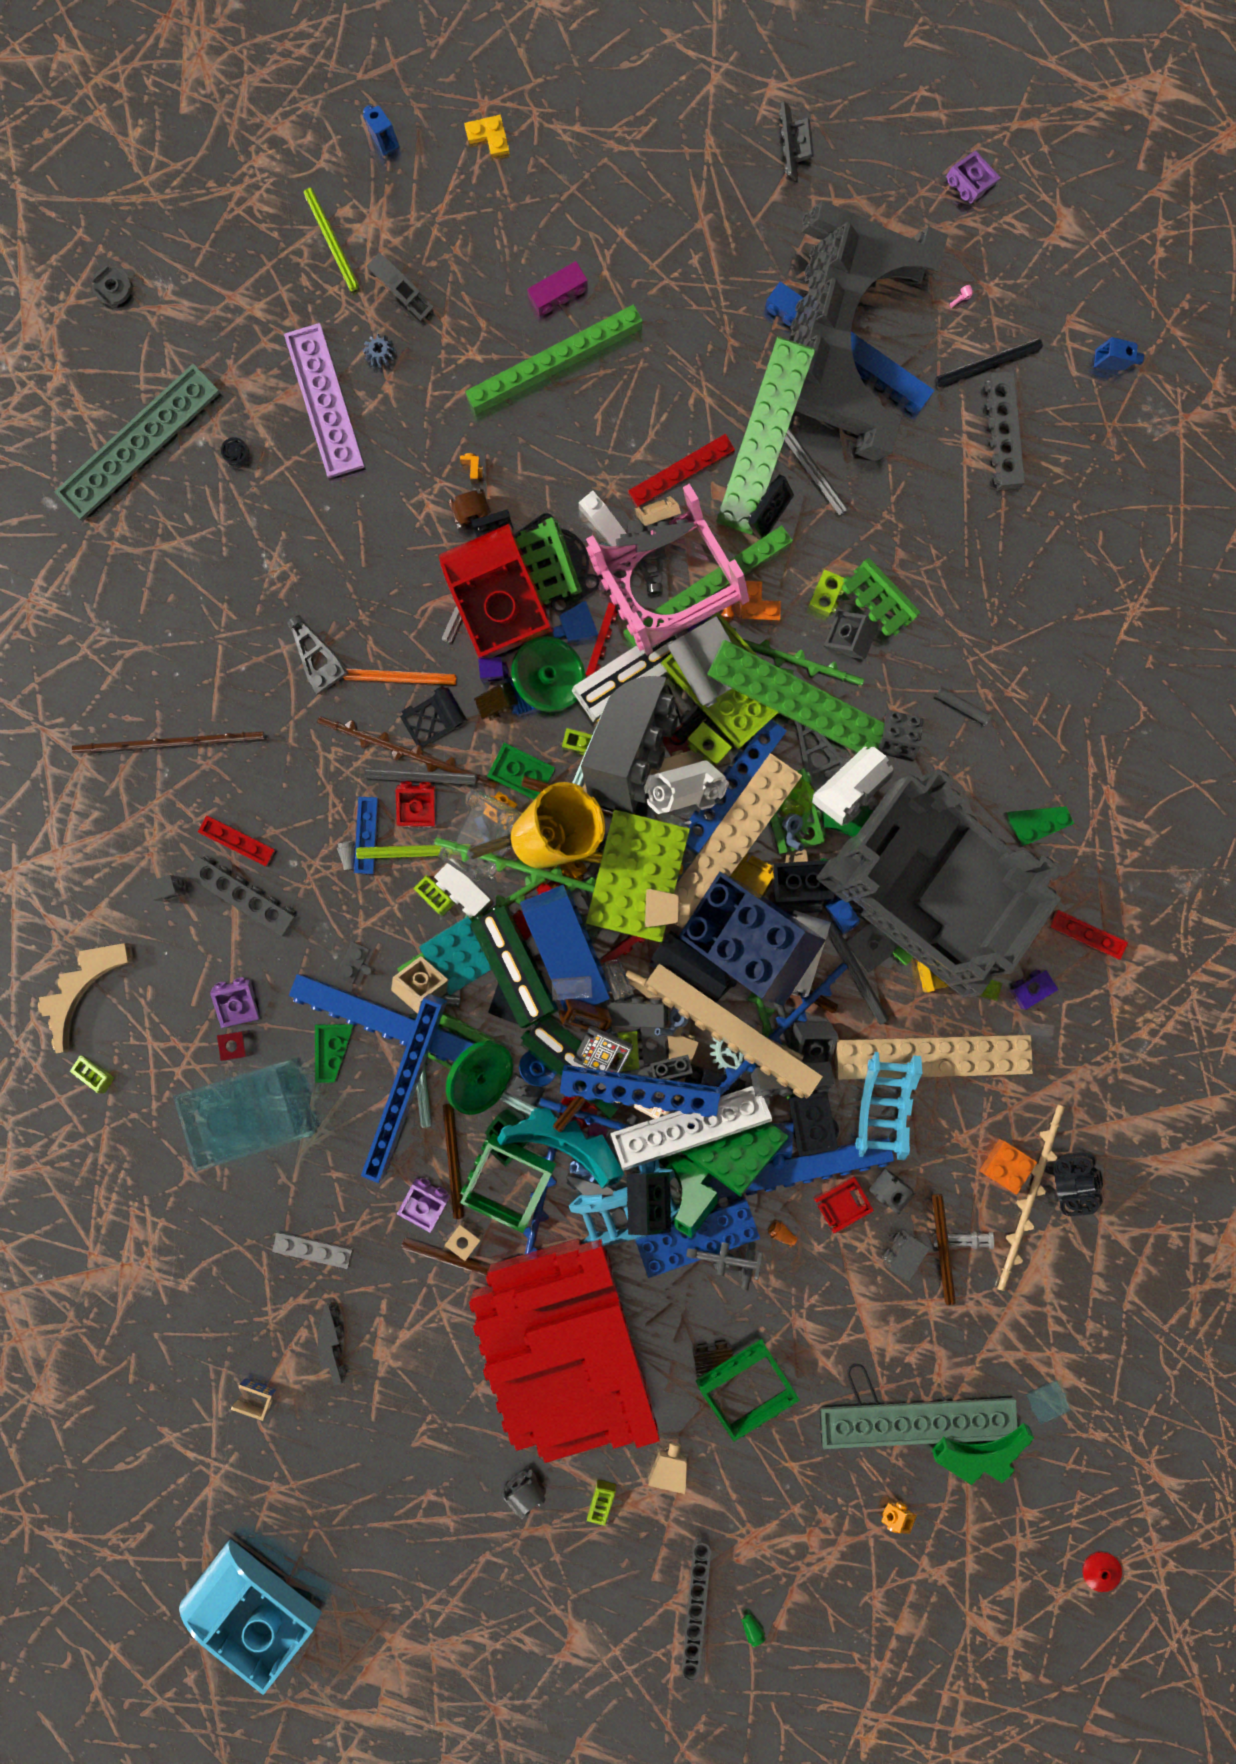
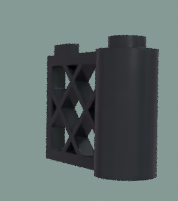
M441 686L434 690L435 694L431 698L414 708L409 706L401 711L403 715L400 718L416 746L421 745V748L468 721L449 687L444 688V686ZM430 703L434 707L433 717L423 715L425 706ZM412 714L419 715L417 726L410 725L406 718ZM422 717L432 719L429 730L420 728ZM435 720L442 721L445 729L440 732L433 731ZM419 730L429 732L427 740L422 743L417 738Z

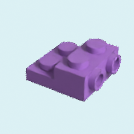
M976 150L952 166L946 175L949 185L955 186L960 192L961 198L965 201L968 200L970 204L980 198L986 190L995 185L1001 178Z
M244 977L233 980V983L219 982L212 987L210 994L221 1028L259 1019L260 1016L254 1000L255 994L250 979L245 980Z
M416 1178L397 1215L431 1233L450 1195L447 1194L448 1192L444 1188H435L430 1185L431 1183L428 1179Z

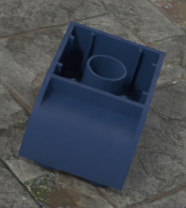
M721 871L717 874L678 936L758 997L784 1006L826 941L773 902Z

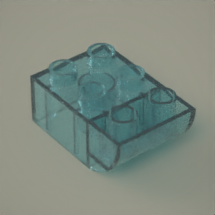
M296 1058L173 1096L195 1172L269 1150L317 1133Z

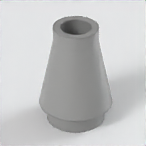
M354 842L338 843L339 848L337 850L344 870L353 869L355 863Z

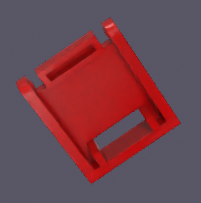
M854 1176L814 1198L816 1203L821 1200L824 1201L818 1207L829 1227L835 1223L837 1224V1226L831 1229L833 1233L840 1231L874 1211ZM857 1189L864 1204L857 1206L849 1191Z

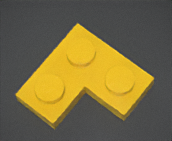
M501 114L464 123L469 144L487 140L491 158L510 154Z

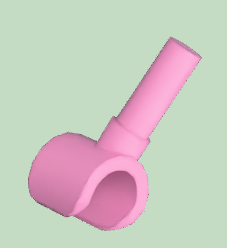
M971 285L961 288L962 295L949 304L951 308L960 301L971 298L973 293Z

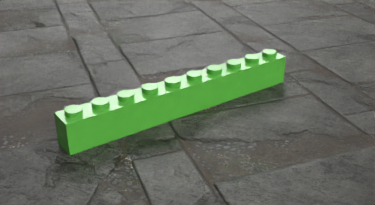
M633 304L466 390L467 399L475 415L642 330L643 321Z
M781 525L730 559L729 562L735 559L744 577H746L791 547L793 540ZM718 567L652 611V613L660 615L679 613L731 585L721 568ZM647 618L643 624L651 627L653 619ZM659 620V621H658V626H660L659 623H663L664 621H663V620ZM625 629L623 636L630 646L634 648L637 646L636 640L631 636L628 629Z

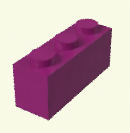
M575 261L527 289V293L538 314H547L558 304L567 303L572 296L584 293L586 288H588V280Z

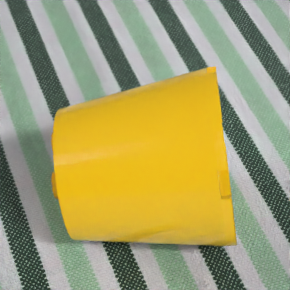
M559 782L545 788L515 821L512 827L511 843L516 855L526 865L544 869L580 860L593 854L600 842L603 841L605 834L604 815L594 797L591 798L583 791V787L569 782Z

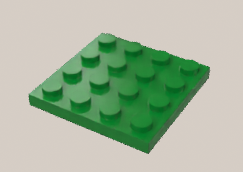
M768 1122L681 1152L741 1197L786 1143L789 1136Z

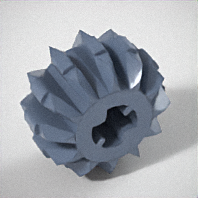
M377 334L376 339L370 336L371 342L365 341L366 348L363 349L366 361H370L373 367L378 364V367L381 368L382 363L389 366L388 360L394 361L392 354L396 353L395 348H393V341H388L386 335L382 339L380 334Z

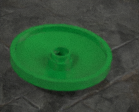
M549 636L536 637L527 641L516 652L511 666L512 680L519 695L532 707L546 712L561 711L575 703L577 698L573 694L572 689L586 678L584 665L576 651L564 641Z
M487 1040L475 1043L462 1052L452 1065L446 1081V1096L451 1106L460 1113L475 1115L488 1110L496 1104L513 1073V1060L509 1051L501 1044Z

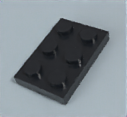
M781 474L771 482L769 490L765 496L761 497L759 505L749 516L748 523L759 540L769 534L794 496L786 477Z
M827 1091L812 1093L807 1099L798 1096L788 1098L799 1156L837 1150L838 1146Z

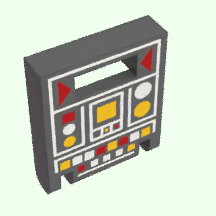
M590 1026L588 1029L589 1033H586L573 1061L586 1068L620 1073L632 1050L633 1044ZM617 1052L623 1054L618 1066L612 1063Z

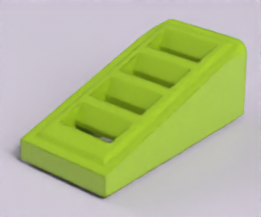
M428 875L413 888L441 916H444L455 905V902L449 895L440 889ZM428 883H430L431 885L427 888V890L425 892H422L425 886ZM434 888H435L436 891H435L430 897H428V895H429V894L434 890ZM441 894L442 896L434 903L433 901Z
M82 1055L79 1056L70 1070L72 1074L96 1093H105L115 1079L108 1072ZM85 1064L86 1066H85V1068L83 1069L82 1073L79 1072V1071L81 1070V1068L83 1067V1065ZM92 1069L88 1077H86L89 1070Z
M597 1480L587 1516L588 1522L606 1526L616 1493V1484ZM593 1512L604 1514V1516L593 1514Z

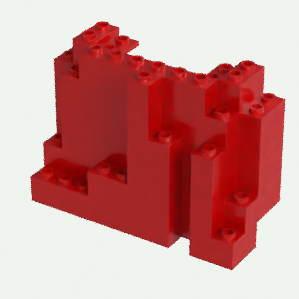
M580 1238L490 1264L489 1271H487L488 1275H486L488 1286L473 1290L469 1306L471 1312H475L476 1315L473 1330L475 1336H479L481 1341L479 1350L481 1356L485 1355L486 1358L485 1368L483 1369L486 1381L489 1380L492 1393L497 1395V1411L503 1415L504 1420L501 1421L504 1433L508 1432L511 1446L514 1445L516 1451L537 1445L539 1457H543L544 1463L610 1443H612V1447L615 1449L634 1442L636 1448L659 1442V1429L653 1412L651 1394L647 1381L644 1380L613 1278V1267L608 1250H605L602 1239L581 1244Z

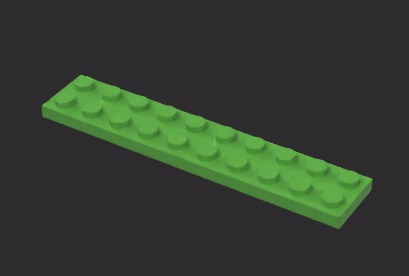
M779 336L777 337L716 523L752 535L753 530L748 523L749 516L759 505L761 497L766 494L815 352L814 348Z
M727 640L722 641L707 676L856 753L863 747H867V749L875 747L878 750L884 729L882 721Z

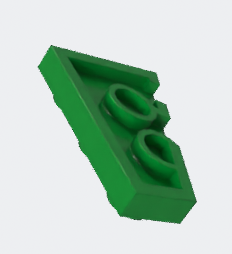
M315 1025V1083L336 1082L354 1025Z

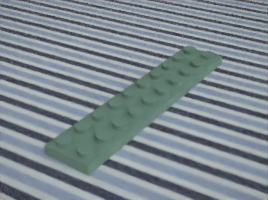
M192 364L54 491L55 494L81 521L84 520L218 396L220 391Z
M1015 1398L820 1408L823 1449L938 1443L943 1437L956 1442L992 1441L1003 1438L1018 1428Z

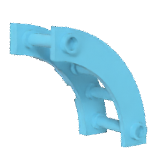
M875 1052L872 1059L868 1060V1071L860 1109L859 1138L856 1139V1149H859V1157H863L868 1148L894 1150L897 1153V1160H905L909 1155L910 1127H906L907 1115H911L913 1098L910 1097L912 1089L916 1090L920 1077L923 1074L921 1056L913 1055L911 1061L907 1064L879 1062V1052ZM880 1070L906 1072L905 1077L901 1079L877 1077ZM874 1084L898 1086L902 1089L901 1096L897 1099L871 1097ZM870 1104L897 1107L899 1109L898 1119L894 1121L868 1118ZM868 1126L894 1128L897 1131V1139L894 1143L867 1140Z
M659 1168L654 1171L670 1172V1181L675 1177L674 1170ZM627 1187L614 1191L613 1195L603 1197L602 1194L580 1195L569 1205L572 1213L583 1215L589 1235L582 1241V1244L602 1239L605 1246L627 1242L644 1236L628 1235V1228L616 1230L609 1212L610 1209L623 1207L628 1220ZM670 1192L672 1222L680 1209V1205L674 1204ZM591 1212L602 1213L608 1231H596Z

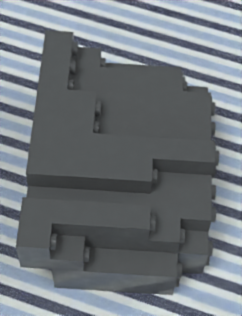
M936 769L922 776L921 779L910 774L893 783L859 833L846 842L836 858L826 863L816 879L844 902L853 900L864 909L861 913L864 918L916 960L928 967L932 973L963 998L979 996L994 976L1013 972L1061 900L1054 889L1047 887V884L1059 867L1047 856L1043 855L1035 858V855L1028 850H1011L1006 846L1005 841L995 837L991 830L978 823L973 815L967 814L960 805L964 799L957 790L950 788L953 780L949 778L948 773Z

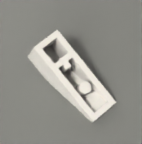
M594 491L590 492L578 503L579 510L611 546H616V539L620 538V534H627Z

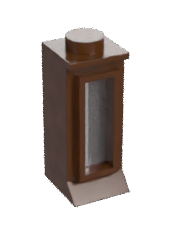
M568 997L565 1000L568 1011L559 1010L558 1012L562 1025L569 1024L586 1030L593 1026L606 1032L612 1024V1019L607 1009Z

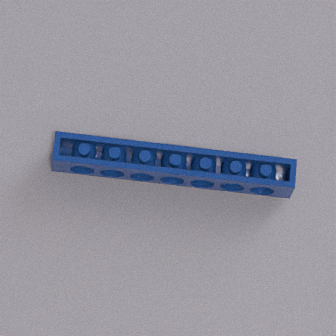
M771 719L754 737L752 736L744 744L747 747L743 752L740 750L734 757L736 762L733 767L729 765L723 772L726 780L734 782L736 788L729 789L727 787L723 796L724 804L716 802L711 808L693 813L689 819L692 823L688 827L690 831L685 848L695 855L699 853L768 755L785 735L786 729ZM759 737H766L768 739V743L763 744L760 741ZM754 751L757 754V759L750 758L748 752ZM737 767H745L747 773H739ZM710 811L714 818L712 820L706 819L704 812ZM693 827H700L703 833L696 835L693 832Z
M564 1065L560 1093L567 1097L582 1096L587 1100H595L596 1098L602 1099L607 1103H614L616 1101L622 1102L627 1106L637 1104L647 1109L657 1107L668 1112L678 1110L684 1114L698 1113L704 1117L717 1116L720 1099V1087ZM581 1080L584 1081L586 1085L580 1087L577 1085L576 1082ZM602 1083L606 1088L601 1090L596 1085ZM622 1086L625 1088V1091L618 1092L615 1088ZM637 1089H642L645 1093L643 1095H637L635 1091ZM662 1092L664 1097L657 1098L654 1094ZM676 1095H682L684 1099L681 1101H677L674 1099V1097ZM695 1098H702L704 1101L697 1104L693 1100Z

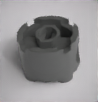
M884 1169L869 1189L884 1205L887 1203L898 1215L916 1194L909 1185H906L903 1180L888 1169Z
M528 1469V1473L524 1470L513 1477L507 1483L509 1488L507 1490L503 1489L501 1493L504 1501L515 1515L521 1519L527 1517L530 1510L535 1506L539 1507L546 1501L544 1497L546 1488L531 1469Z

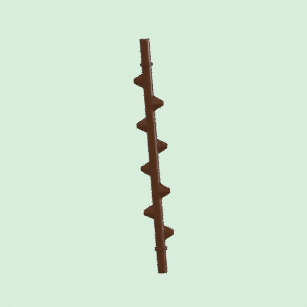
M319 716L317 723L332 728L334 731H340L359 738L362 748L372 743L391 750L393 760L397 761L404 755L426 763L428 772H433L436 768L450 773L474 774L456 767L455 758L453 757L449 758L446 762H442L423 755L421 745H417L410 750L389 742L388 733L386 732L379 737H375L356 730L354 720H350L346 725ZM481 774L477 775V783L496 789L498 782L482 777Z
M264 731L73 745L72 753H95L96 751L146 749L150 747L203 743L216 744L218 742L230 741L245 742L246 740L264 739Z

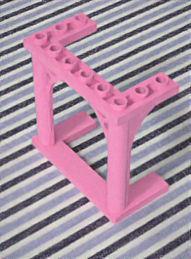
M690 484L683 487L688 512L669 521V525L677 524L676 520L688 519V523L694 522V526L689 531L695 528L698 529L731 585L690 608L676 614L660 615L642 608L634 599L630 587L633 570L645 555L655 549L636 553L635 545L621 547L603 546L597 543L593 535L586 539L588 543L586 550L597 576L601 575L603 577L601 582L605 590H610L612 593L609 596L614 606L618 604L620 617L623 621L627 620L628 625L626 626L629 633L635 638L638 649L640 651L644 650L647 656L653 653V646L738 601L742 605L749 602L744 574L735 559L730 562L728 561L703 519L699 499ZM622 570L627 575L624 578H617L614 576V573ZM625 583L626 587L622 589L620 584ZM638 612H641V613H642V617H641V618H639V616H638V614H637ZM647 618L653 619L651 627L643 624ZM663 620L664 622L659 623L660 626H658V621Z

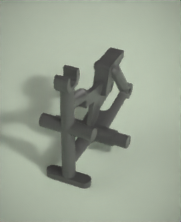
M722 1242L720 1254L688 1248L686 1257L712 1262L717 1270L716 1275L724 1276L726 1272L742 1276L741 1290L749 1291L753 1269H756L754 1280H759L763 1252L759 1251L757 1261H754L756 1243L750 1242L745 1253V1259L728 1256L729 1243ZM729 1265L742 1267V1270L736 1271L728 1268Z

